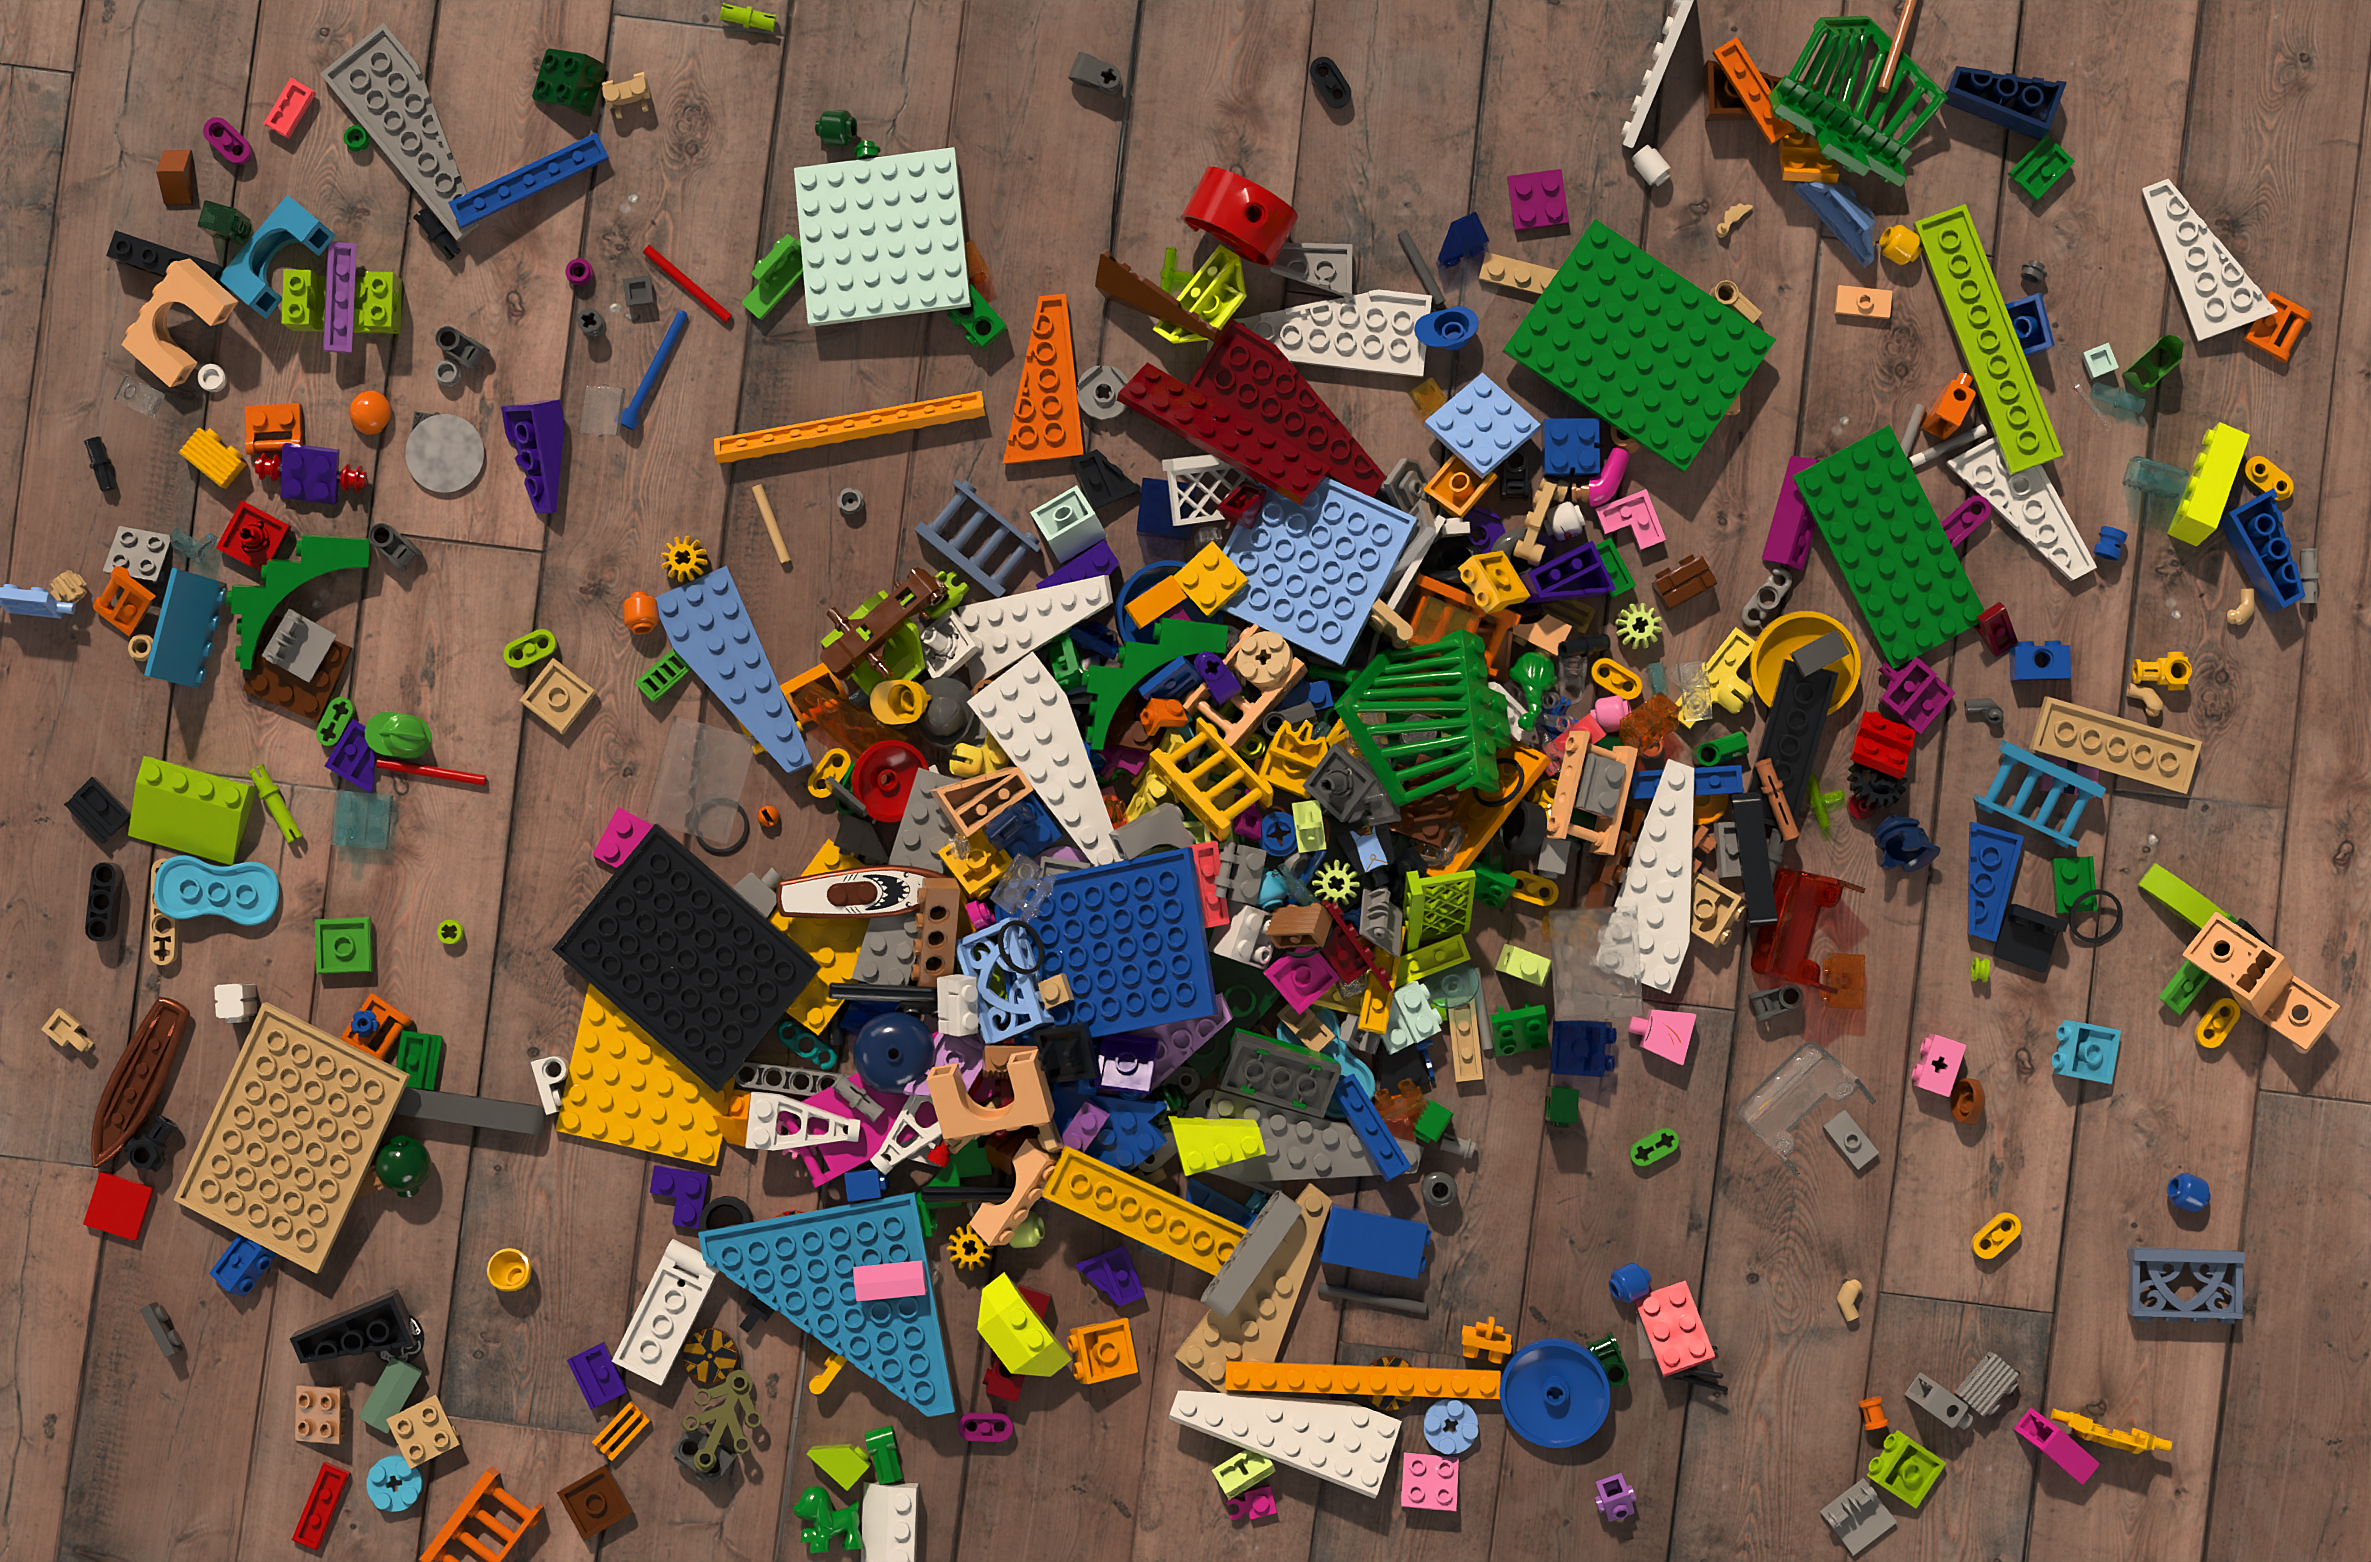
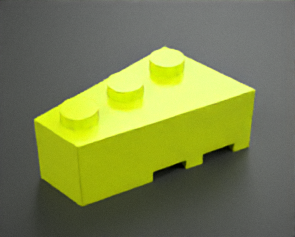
M1168 1116L1185 1176L1266 1154L1260 1129L1255 1120L1203 1119L1202 1117L1177 1118V1116Z

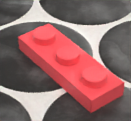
M1213 840L1188 845V847L1193 848L1205 928L1229 924L1226 896L1225 898L1214 896L1216 885H1214L1215 876L1219 875L1221 865L1218 842Z

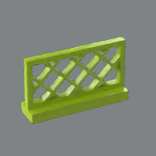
M1417 870L1406 872L1402 926L1406 927L1404 941L1407 952L1418 950L1419 941L1453 936L1459 933H1469L1476 881L1474 870L1420 879ZM1446 890H1451L1446 894H1442ZM1460 894L1463 895L1459 899H1455ZM1432 899H1435V901L1432 902L1431 904L1428 903V902L1431 901ZM1448 904V906H1446L1445 908H1440L1443 905ZM1434 913V915H1432L1431 917H1426L1429 914ZM1443 918H1447L1445 921L1439 922Z

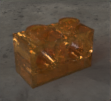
M1661 691L1620 720L1619 741L1625 746L1637 748V756L1641 755L1678 728L1679 706Z

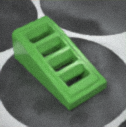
M673 648L645 672L635 684L652 702L657 703L692 668ZM674 656L684 666L682 670L671 661ZM666 664L676 673L673 678L663 668ZM657 672L668 681L665 685L655 676ZM650 679L659 688L657 692L647 684Z

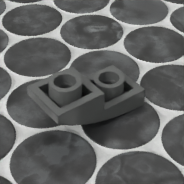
M1837 630L1790 653L1803 678L1849 654Z

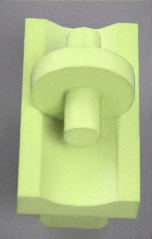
M1312 800L1292 803L1298 852L1325 850L1326 842L1320 802Z

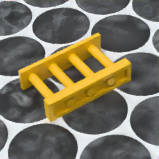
M1201 717L1196 720V736L1169 755L1164 754L1157 748L1150 753L1149 768L1221 843L1230 837V820L1257 800H1260L1267 808L1272 805L1273 788L1270 783L1265 779L1261 780L1219 736L1216 728L1211 723L1207 724ZM1204 743L1215 753L1188 774L1182 773L1176 767L1179 761ZM1222 762L1233 772L1207 792H1200L1194 782ZM1239 781H1242L1251 790V792L1225 811H1219L1213 805L1212 801Z

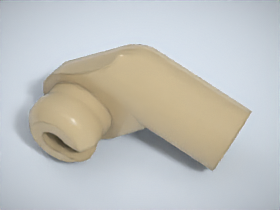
M2240 589V606L2236 610H2229L2227 612V621L2230 624L2237 623V625H2242L2253 615L2254 589Z
M2129 683L2126 696L2143 700L2147 705L2145 707L2146 714L2152 717L2158 716L2160 710L2163 709V701L2154 689Z
M1855 1279L1845 1282L1837 1296V1301L1847 1322L1859 1317L1854 1301L1858 1293L1862 1291V1285Z

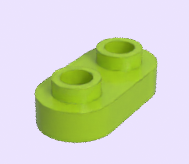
M536 630L507 644L503 652L504 660L513 668H524L552 655L557 648V639L548 630ZM542 639H547L548 646L544 649L540 648L539 642ZM518 650L523 652V657L520 660H516L514 656Z

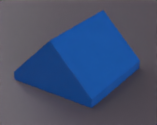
M2042 293L2005 304L2025 357L2046 352L2055 346Z

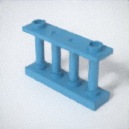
M2002 739L1998 750L2004 753L2002 756L2004 761L1986 797L1975 793L1973 798L1979 802L1978 808L1991 814L1996 810L2054 837L2052 842L2064 848H2068L2069 844L2077 848L2079 842L2070 836L2088 800L2092 799L2094 795L2102 799L2106 788L2099 783ZM2021 761L2029 765L2027 768L2029 772L2009 809L1996 803V800L2014 764L2017 765ZM2045 772L2054 776L2052 779L2054 783L2036 819L2033 820L2020 813L2038 777L2042 776ZM2071 784L2079 788L2077 791L2079 795L2059 832L2045 824L2063 788H2067Z

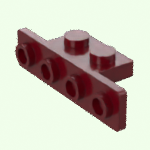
M1326 899L1321 901V904L1336 923L1334 924L1331 940L1321 951L1344 983L1348 986L1367 970H1370L1382 988L1388 993L1393 990L1389 985V982L1392 981L1391 977L1383 967L1378 969L1373 963L1376 959L1375 955L1367 945L1362 948L1357 941L1360 935L1350 923L1346 926L1341 919L1345 915L1336 902L1330 904Z

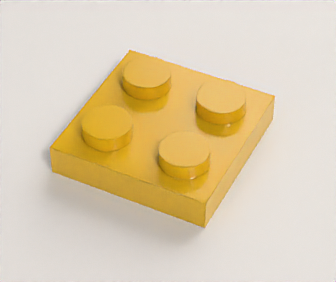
M1213 541L1173 576L1179 586L1208 618H1211L1250 582Z

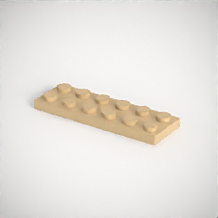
M2045 696L2029 749L2187 794L2202 741Z

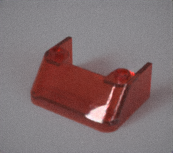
M1789 868L1779 869L1773 882L1777 925L1759 927L1751 957L1752 970L1757 974L1837 995L1838 989L1818 983L1820 967L1817 962L1807 959L1821 907L1833 908L1841 899L1843 889L1864 893L1866 888L1837 878Z

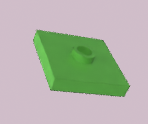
M372 917L315 919L316 974L373 972Z

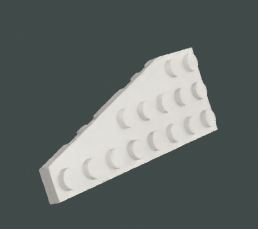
M1668 759L1593 963V965L1667 993H1671L1690 943L1695 768Z
M1179 1390L1168 1417L1172 1421L1374 1499L1377 1497L1402 1422L1350 1401Z

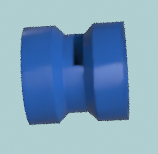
M2102 526L2099 532L2100 542L2095 544L2093 553L2105 559L2119 561L2122 554L2120 547L2126 542L2128 534L2116 528Z

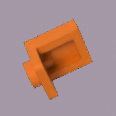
M1151 698L1140 714L1141 722L1148 736H1154L1160 726L1184 727L1188 722L1179 699Z

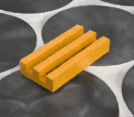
M630 1401L592 1443L595 1446L597 1445L603 1454L605 1453L612 1461L651 1419ZM631 1409L634 1414L604 1444L601 1440ZM638 1417L641 1418V1423L612 1451L610 1449L611 1445Z

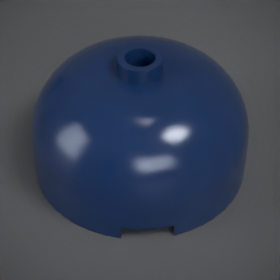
M903 1012L880 1014L869 1020L856 1037L853 1050L856 1070L862 1080L874 1090L889 1095L904 1094L903 1091L908 1083L915 1081L913 1086L919 1084L927 1077L925 1074L927 1070H931L936 1060L934 1037L929 1028L915 1016ZM892 1048L899 1051V1056L896 1059H891L888 1055L889 1050Z

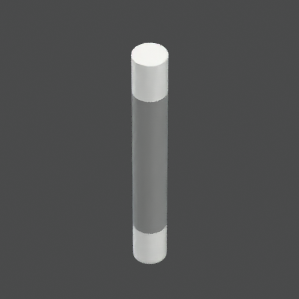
M1983 424L1908 458L1909 463L1914 468L1986 435L1987 430Z

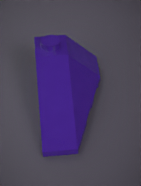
M560 399L501 406L505 434L508 442H514L518 453L514 458L517 466L522 465L526 474L524 484L535 513L556 512L564 435L563 410Z

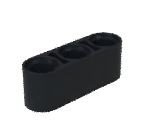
M102 862L96 864L92 869L85 922V933L92 941H110L116 936L124 877L123 870L118 864ZM106 868H110L112 871V878L108 882L103 879L102 875ZM103 895H106L109 899V905L106 909L101 908L99 903ZM100 922H103L106 926V932L103 936H99L96 931L97 925Z

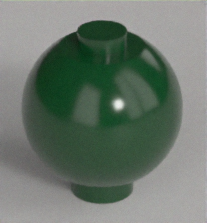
M403 1135L395 1136L379 1150L375 1161L376 1174L381 1183L390 1190L397 1191L399 1197H412L419 1192V1187L427 1180L430 1174V1154L426 1147L416 1139Z

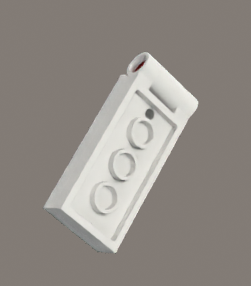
M672 1239L612 1362L654 1383L663 1385L715 1281L719 1269L705 1262L701 1252ZM680 1279L685 1281V1286L680 1285Z

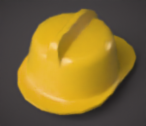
M905 679L884 681L878 683L873 688L870 695V706L876 718L884 724L912 723L917 721L924 713L932 696L927 695L923 686L917 682Z

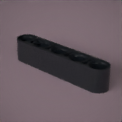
M1759 791L1731 795L1749 928L1777 925L1775 898Z

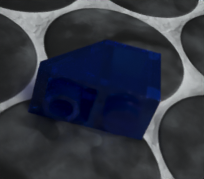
M1477 212L1451 222L1436 262L1438 268L1444 265L1446 269L1459 264L1461 262L1460 258L1468 254L1472 258L1486 251L1485 247L1488 246L1489 238Z

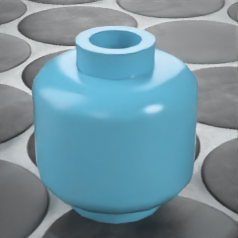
M1263 868L1257 903L1254 906L1261 908L1263 911H1270L1283 904L1282 901L1285 899L1287 892L1281 875L1276 871H1269L1268 868Z

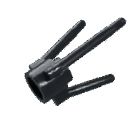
M1712 1346L1713 1351H1717V1346ZM1689 1368L1667 1376L1673 1377V1380H1683L1722 1392L1728 1391V1388L1689 1376L1691 1374L1722 1379V1373Z

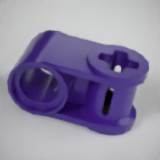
M1203 651L1196 656L1194 661L1195 669L1219 706L1242 691V687L1234 675L1213 652ZM1209 660L1212 662L1211 666L1213 668L1211 670L1206 669L1208 667L1206 662Z

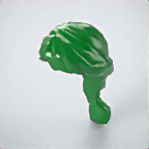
M1538 652L1522 654L1507 670L1509 677L1521 685L1528 701L1529 711L1518 719V726L1526 732L1534 731L1536 719L1539 713L1542 712L1543 702L1541 698L1543 697V692L1553 689L1558 683L1553 662L1546 655L1539 654Z

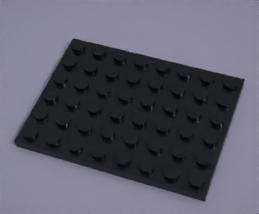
M658 823L654 824L552 949V951L716 1093L721 1091L823 968L821 963Z

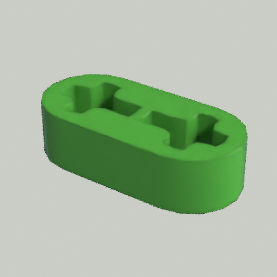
M337 697L329 704L316 731V738L322 745L336 746L348 728L356 712L355 705L350 699ZM345 702V708L348 710L347 715L341 714L337 721L336 718L339 711L336 709V706L343 705ZM336 723L333 729V733L336 734L335 739L329 738L326 741L327 736L324 734V730H330L333 724Z
M1669 1128L1658 1129L1632 1144L1629 1149V1157L1633 1163L1639 1166H1647L1673 1152L1679 1144L1678 1135ZM1663 1133L1667 1136L1672 1135L1673 1139L1670 1140V1147L1667 1148L1666 1145H1661L1656 1148L1655 1144L1662 1140L1661 1135ZM1638 1147L1642 1149L1652 1147L1653 1150L1646 1154L1647 1159L1645 1161L1641 1158H1635V1155L1638 1153Z

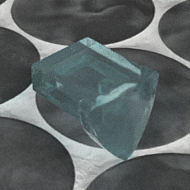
M177 527L170 534L171 546L198 564L202 562L218 539L217 536L210 533L198 542Z

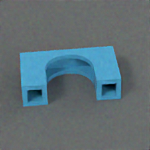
M287 195L217 279L248 306L267 319L282 301V296L269 286L266 279L268 266L275 254L283 247L298 242L305 244L319 256L335 238L336 234Z

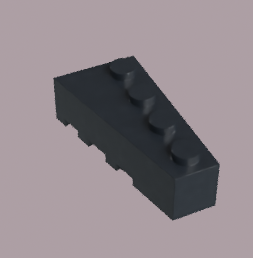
M398 1289L300 1329L290 1337L300 1364L335 1359L347 1355H361L373 1351H387L399 1347H413L419 1340V1336Z

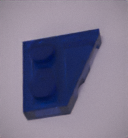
M1096 621L1072 627L1068 636L1076 640V644L1079 647L1087 650L1093 649L1111 660H1115L1119 650L1117 648L1118 633Z

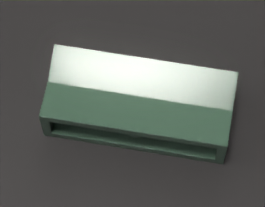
M398 1356L392 1357L358 1418L388 1433L390 1427L386 1419L400 1412L419 1379L422 1369Z

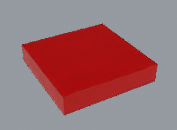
M104 1171L100 1172L83 1225L134 1241L138 1240L155 1187Z

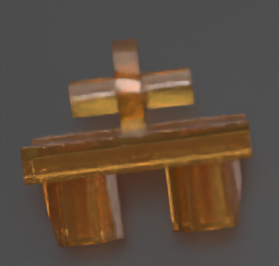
M1411 1078L1402 1080L1397 1084L1401 1093L1391 1097L1388 1089L1384 1088L1374 1092L1375 1104L1373 1105L1384 1122L1391 1119L1395 1123L1403 1119L1406 1126L1411 1125L1409 1116L1418 1113L1416 1108L1426 1105L1420 1087L1416 1086Z

